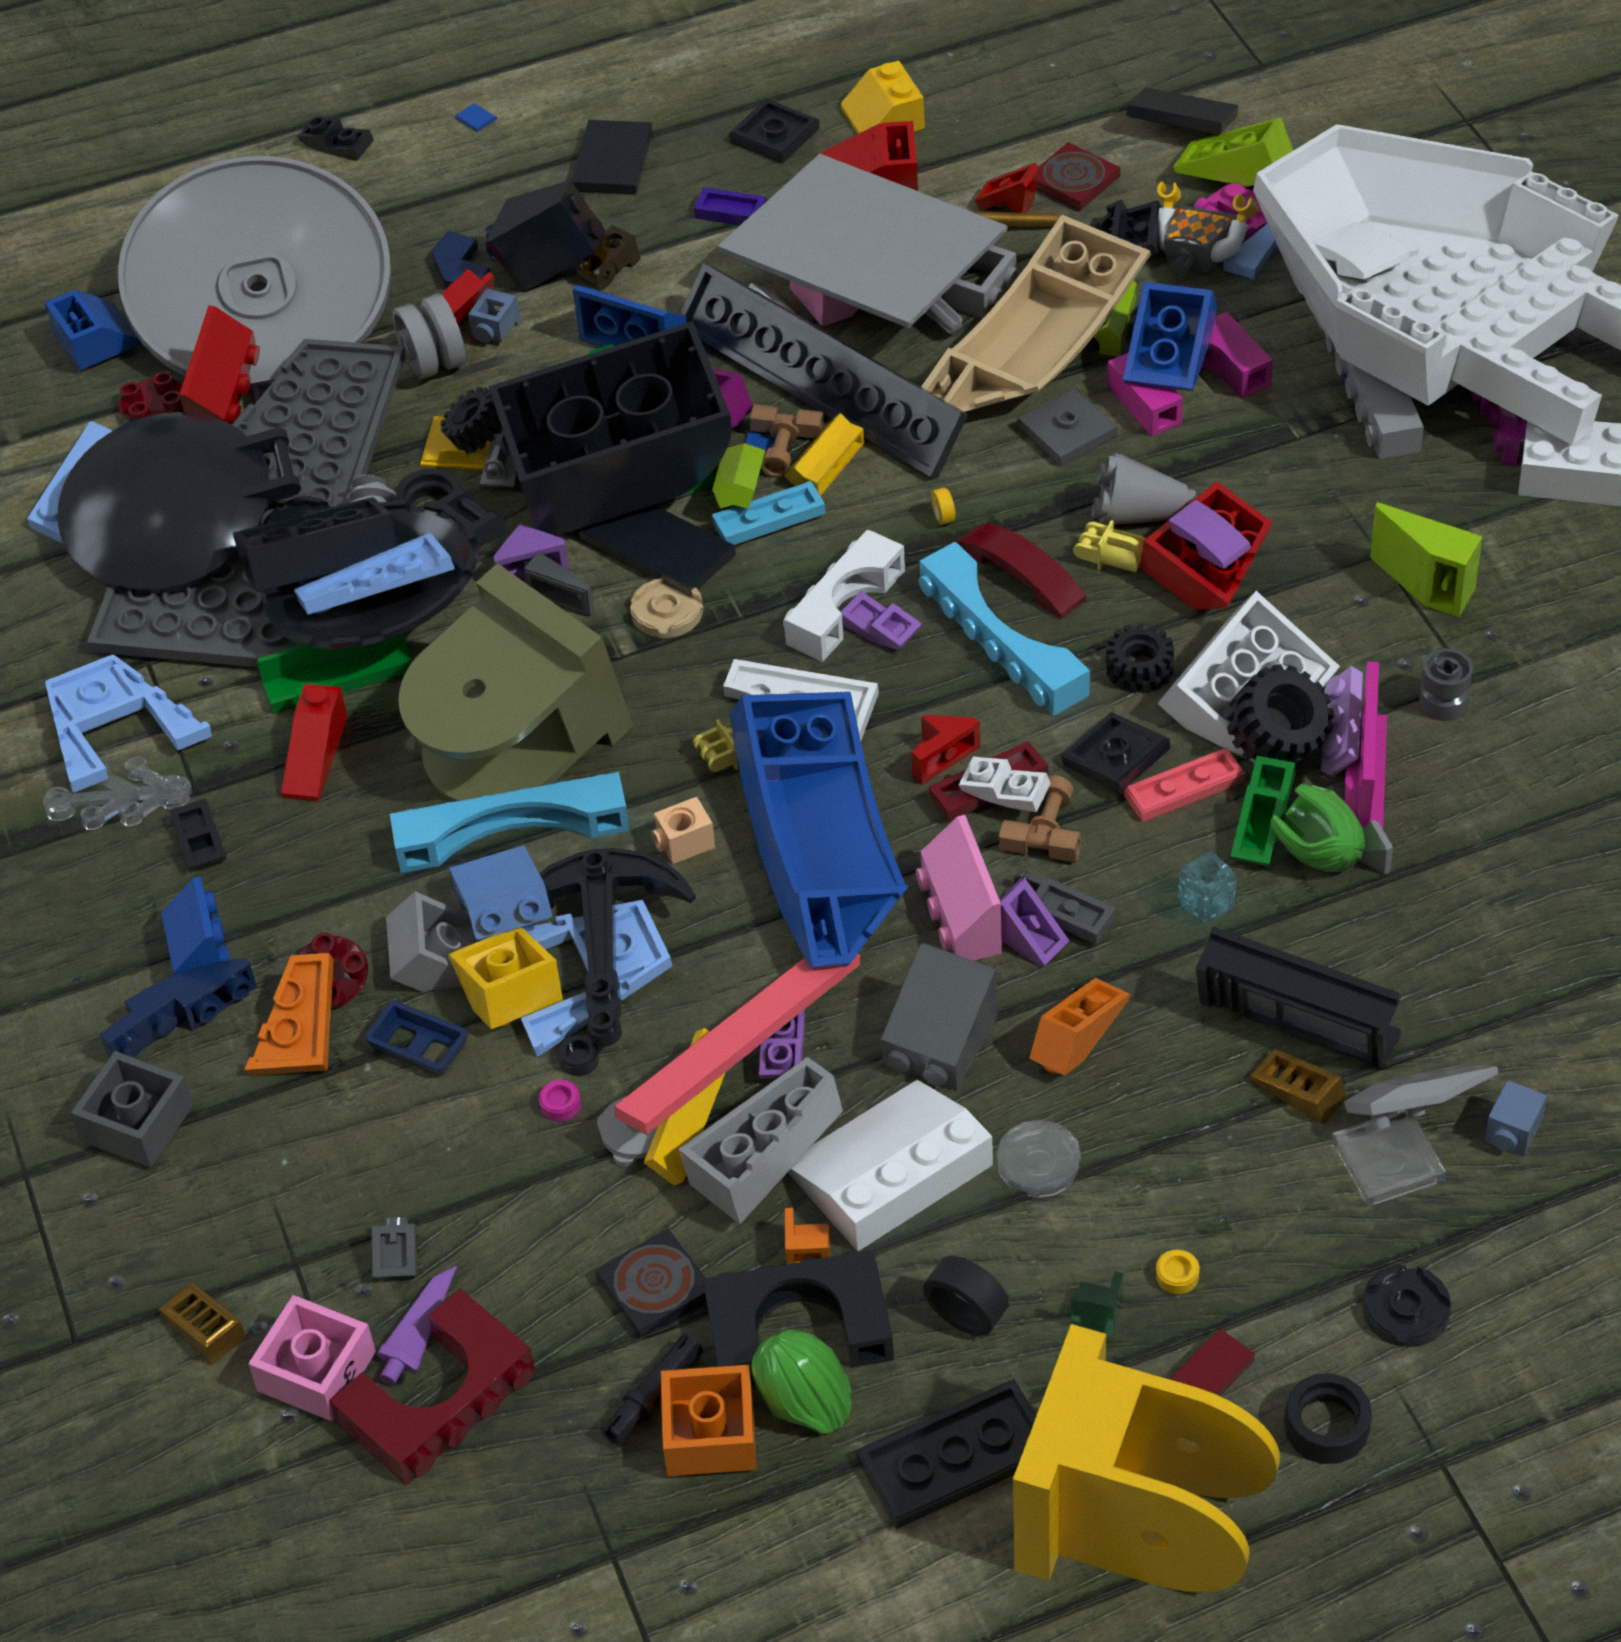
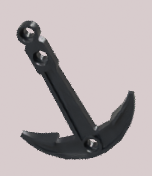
M603 848L576 853L549 865L539 874L545 884L551 909L555 907L554 898L581 892L589 970L585 976L586 1008L589 1015L587 1027L591 1040L596 1045L610 1046L619 1041L622 1036V1027L619 1020L622 1014L620 980L616 972V888L619 886L644 885L645 892L649 895L670 896L692 903L696 896L689 883L669 864L640 851Z

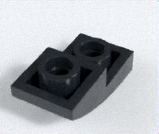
M323 116L313 117L309 120L307 126L298 135L300 142L314 149L349 159H359L374 141L368 129H344L339 118Z

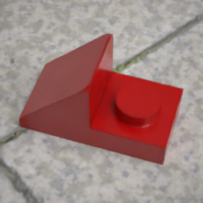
M1035 162L988 180L974 202L981 211L993 206L1000 208L1007 204L1012 212L1027 213L1035 198L1039 172L1038 165Z
M923 715L921 717L923 742L911 751L912 777L923 785L980 748V722L975 717Z

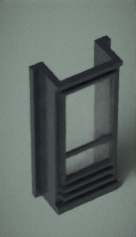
M1212 927L1210 938L1196 966L1200 1004L1210 1007L1211 1002H1214L1218 1008L1225 1006L1232 1013L1236 1010L1241 1012L1242 1017L1371 1064L1373 1061L1378 1062V1069L1384 1071L1396 1042L1398 1043L1401 1036V1029L1390 1025L1400 1002V993L1220 928Z

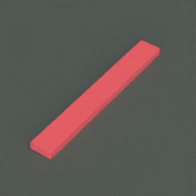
M857 954L852 962L845 967L810 969L805 958L615 1105V1118L646 1135L860 966V954Z

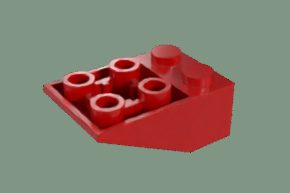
M913 121L879 123L819 153L918 191Z

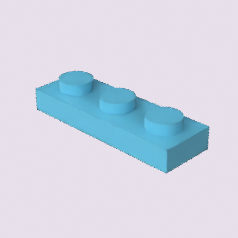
M809 481L753 500L750 503L749 509L735 506L712 514V523L721 539L736 545L826 514L825 503L812 482Z

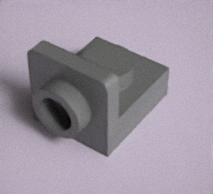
M408 1218L383 1219V1225L372 1226V1267L374 1279L418 1277L417 1238L419 1237V1228L415 1224H408Z

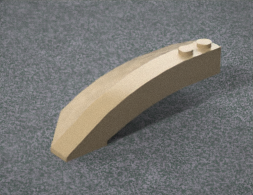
M1061 215L1008 291L968 335L952 349L948 347L921 387L964 412L1041 390L1061 373L1096 334L1151 255L1150 250Z

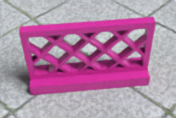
M1367 662L1363 708L1360 720L1359 759L1345 768L1344 802L1354 812L1363 830L1372 820L1379 822L1383 829L1387 715L1377 714L1379 662Z

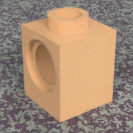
M697 797L654 813L656 829L652 830L654 843L659 852H666L672 864L715 848L713 823Z

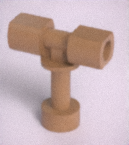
M753 405L750 416L751 431L770 433L771 437L775 440L773 448L767 449L764 453L761 469L766 475L774 478L784 477L791 464V456L787 452L788 444L794 442L797 436L815 439L823 429V412L799 409L796 416L779 414L778 407Z
M1049 776L1051 784L1042 800L1044 806L1041 815L1032 818L1030 824L1004 820L999 833L1000 850L1027 854L1030 847L1049 850V858L1077 862L1082 845L1081 832L1060 829L1059 824L1055 821L1059 808L1066 807L1069 804L1073 793V785L1069 780L1061 776Z

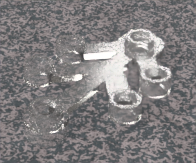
M137 756L128 759L124 764L128 779L140 780L149 785L137 787L111 773L109 763L101 760L106 767L108 779L97 784H101L110 790L72 794L65 787H54L46 792L43 805L47 818L53 821L66 820L76 813V807L88 806L80 812L82 826L87 830L101 828L105 821L118 813L123 825L134 826L141 823L145 816L161 806L166 809H173L186 805L190 801L192 785L187 778L178 775L164 777L150 770L146 758ZM138 800H144L142 803L136 802Z

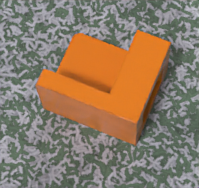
M785 1208V1252L787 1264L799 1263L807 1258L822 1259L830 1257L829 1225H795L793 1208Z

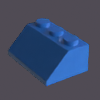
M575 285L573 288L579 340L592 345L604 347L612 344L616 346L686 323V317L579 285Z

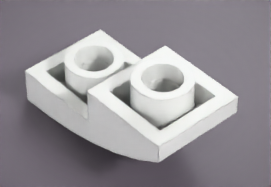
M973 757L959 783V787L962 791L991 803L1037 812L1051 783L1047 773L1012 770L1007 759Z

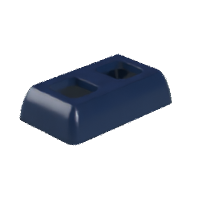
M391 1001L369 1029L365 1039L372 1048L442 1076L464 1047L468 1032L465 1028L398 1001ZM398 1029H405L416 1034L406 1049H401L388 1043ZM432 1043H440L450 1048L440 1063H435L422 1057Z

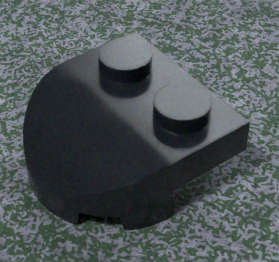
M1119 200L1108 205L1106 208L1108 213L1099 222L1097 219H1093L1090 226L1150 250L1151 255L1149 257L1158 254L1159 250L1158 214L1159 208H1162V206L1156 200L1127 209L1123 200Z

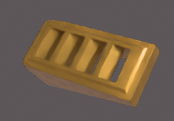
M1275 1048L1250 1075L1252 1082L1322 1124L1331 1117L1346 1098L1340 1076ZM1281 1067L1285 1068L1278 1078L1273 1077ZM1295 1076H1297L1296 1080L1292 1084H1289L1290 1081ZM1309 1085H1312L1308 1091H1305Z
M194 1283L189 1284L158 1308L160 1314L211 1364H214L246 1338L241 1322ZM192 1298L195 1300L179 1314L176 1312ZM200 1307L203 1308V1310L199 1312L197 1315H195L192 1319H190L189 1321L186 1320V1318L190 1316L193 1312H195L197 1309H199ZM207 1317H212L200 1328H196V1326L200 1324L203 1320H205ZM219 1324L220 1327L208 1337L205 1335Z

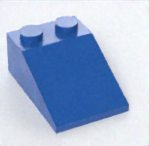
M1150 282L1143 283L1123 376L1124 383L1193 391L1211 340L1218 308L1213 290Z

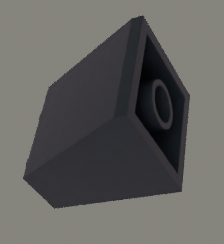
M568 180L506 199L485 243L518 289L524 292L594 254L606 230L586 203L583 195L577 190L572 181Z

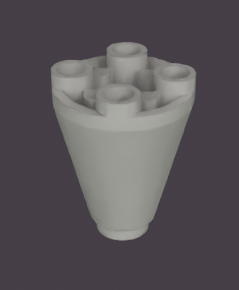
M1113 453L1111 456L1108 455L1106 463L1101 462L1099 465L1097 484H1102L1100 498L1096 497L1094 499L1091 518L1097 519L1100 524L1109 525L1111 520L1114 521V525L1168 521L1196 498V492L1193 489H1188L1186 484L1129 457Z

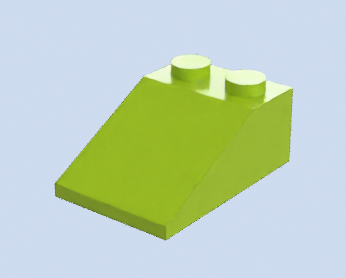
M1282 117L1223 132L1220 135L1216 134L1191 141L1173 168L1175 173L1248 187L1255 184L1256 175L1259 171L1292 152L1293 148Z

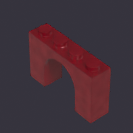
M461 1288L428 1315L434 1339L468 1369L463 1385L451 1398L430 1407H410L394 1400L364 1372H361L329 1400L336 1423L405 1485L409 1484L416 1476H422L427 1473L441 1454L449 1447H455L461 1443L475 1424L482 1418L490 1417L498 1409L500 1402L514 1390L523 1388L530 1381L532 1374L536 1372L531 1348Z

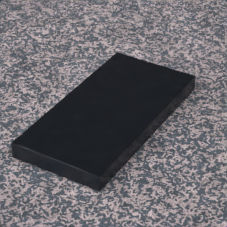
M655 505L583 527L579 531L581 541L655 579L662 578L663 583L688 596H691L692 589H699L736 555L735 545Z
M1012 1379L856 1450V1459L893 1525L898 1529L1015 1475L1037 1415L1015 1379Z

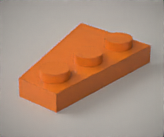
M330 953L290 956L273 997L275 1004L266 1024H262L258 1034L260 1041L253 1058L249 1057L244 1071L248 1076L328 1071L334 959Z

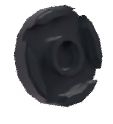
M1394 1265L1379 1271L1369 1280L1362 1301L1363 1317L1370 1330L1383 1341L1400 1347H1419L1434 1341L1445 1331L1451 1314L1450 1294L1443 1282L1428 1270L1419 1267L1417 1270L1406 1269V1265Z

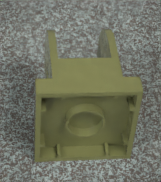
M498 563L476 582L481 598L414 659L403 677L399 690L400 714L410 735L422 746L423 764L429 780L434 788L450 802L553 784L598 740L602 738L613 746L633 727L603 638Z

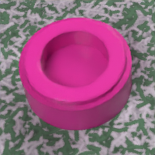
M555 1080L546 1084L539 1093L542 1114L549 1120L556 1122L567 1121L576 1116L581 1108L580 1092L577 1086L567 1080Z

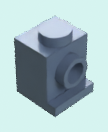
M488 288L485 289L468 314L471 334L483 343H489L491 340L502 342L513 325L518 326L521 322L517 296ZM495 306H499L502 308L500 309V311H498L495 309Z

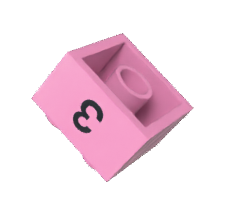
M292 1295L248 1365L258 1392L333 1422L335 1417L329 1400L361 1372H364L376 1350L367 1323Z

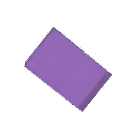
M519 524L493 556L495 565L498 563L522 581L526 580L524 568L537 552L549 557L566 570L569 569L564 539L523 524Z
M1025 878L1020 879L999 899L1001 903L1002 943L1037 965L1045 966L1069 942L1067 936Z

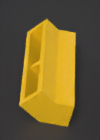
M839 413L825 426L786 472L784 477L794 486L811 481L821 496L864 445L863 428L850 423Z

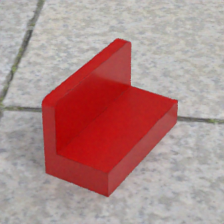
M467 269L441 294L448 302L458 327L469 319V312L485 289H494L495 276L490 272L480 279Z

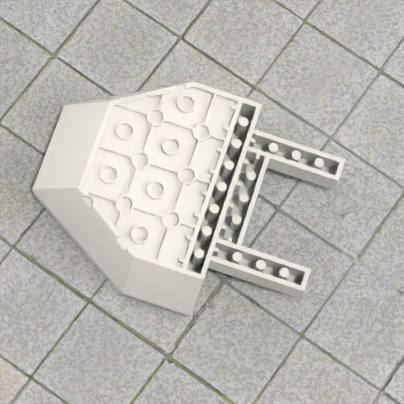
M1338 124L1257 173L1253 192L1294 284L1300 294H1303L1308 307L1326 336L1331 338L1335 350L1341 359L1428 406L1460 384L1571 445L1592 430L1602 395L1590 389L1586 384L1577 382L1559 373L1554 367L1544 365L1533 358L1576 327L1621 350V285L1593 273L1595 265L1617 222L1618 214L1608 210L1601 203L1592 202L1578 195L1573 189L1564 188L1548 180L1543 174L1532 172L1533 163L1529 158ZM1357 222L1374 227L1393 237L1410 251V258L1363 280L1337 275L1336 261L1325 259L1312 241Z

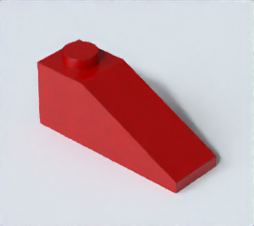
M304 684L294 713L281 791L282 798L319 802L348 719L341 687Z

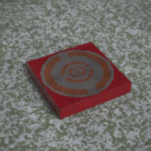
M1068 142L1039 166L1036 189L1081 211L1120 177L1121 167Z

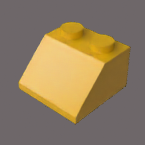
M900 61L885 63L869 69L841 103L843 113L857 134L879 123L913 121L914 131L925 128L924 97Z
M522 927L488 937L449 953L450 962L473 1011L491 1030L506 1026L513 1020L563 1000L556 959Z

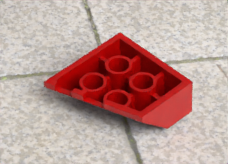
M1216 481L1194 500L1206 505L1229 522L1249 541L1251 549L1223 569L1199 556L1195 543L1172 532L1169 520L1144 540L1139 568L1194 610L1228 608L1272 526L1271 520Z

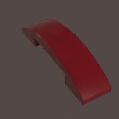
M981 523L956 541L958 545L981 565L990 560L1034 591V601L1060 620L1086 601V594L1053 558L1026 538L1009 529L994 524Z

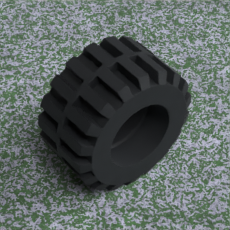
M1281 664L1273 665L1270 669L1265 667L1256 675L1254 674L1233 697L1229 704L1231 708L1226 714V720L1231 722L1227 726L1229 735L1235 736V739L1232 741L1235 748L1241 747L1245 752L1242 755L1248 761L1251 758L1256 760V756L1293 762L1296 767L1304 763L1326 741L1327 735L1332 731L1333 723L1330 720L1334 717L1333 709L1327 706L1331 702L1328 694L1323 695L1321 692L1323 686L1318 681L1316 683L1312 682L1309 673L1304 671L1300 674L1297 672V667L1290 665L1285 670ZM1268 707L1283 713L1290 722L1292 729L1278 724L1272 718Z

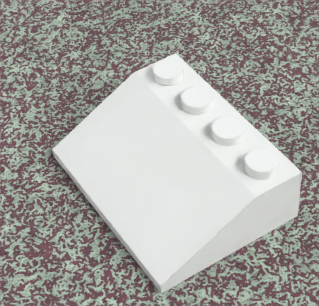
M1255 591L1233 612L1157 704L1185 729L1223 748L1227 747L1229 751L1243 757L1242 755L1245 752L1242 748L1236 749L1232 743L1235 736L1228 734L1227 726L1231 722L1226 720V714L1231 708L1229 704L1233 697L1254 674L1256 675L1265 667L1270 669L1273 665L1281 664L1285 670L1290 665L1297 667V672L1300 674L1306 671L1311 675L1310 680L1316 683L1318 681L1324 687L1340 666L1261 594ZM1268 707L1272 718L1278 724L1288 729L1291 728L1290 722L1283 713ZM1251 758V759L1249 760V761L1255 763V760H1254L1253 758Z
M916 1080L814 1143L788 1171V1174L854 1249L860 1251L993 1166L992 1136L966 1108L921 1081Z

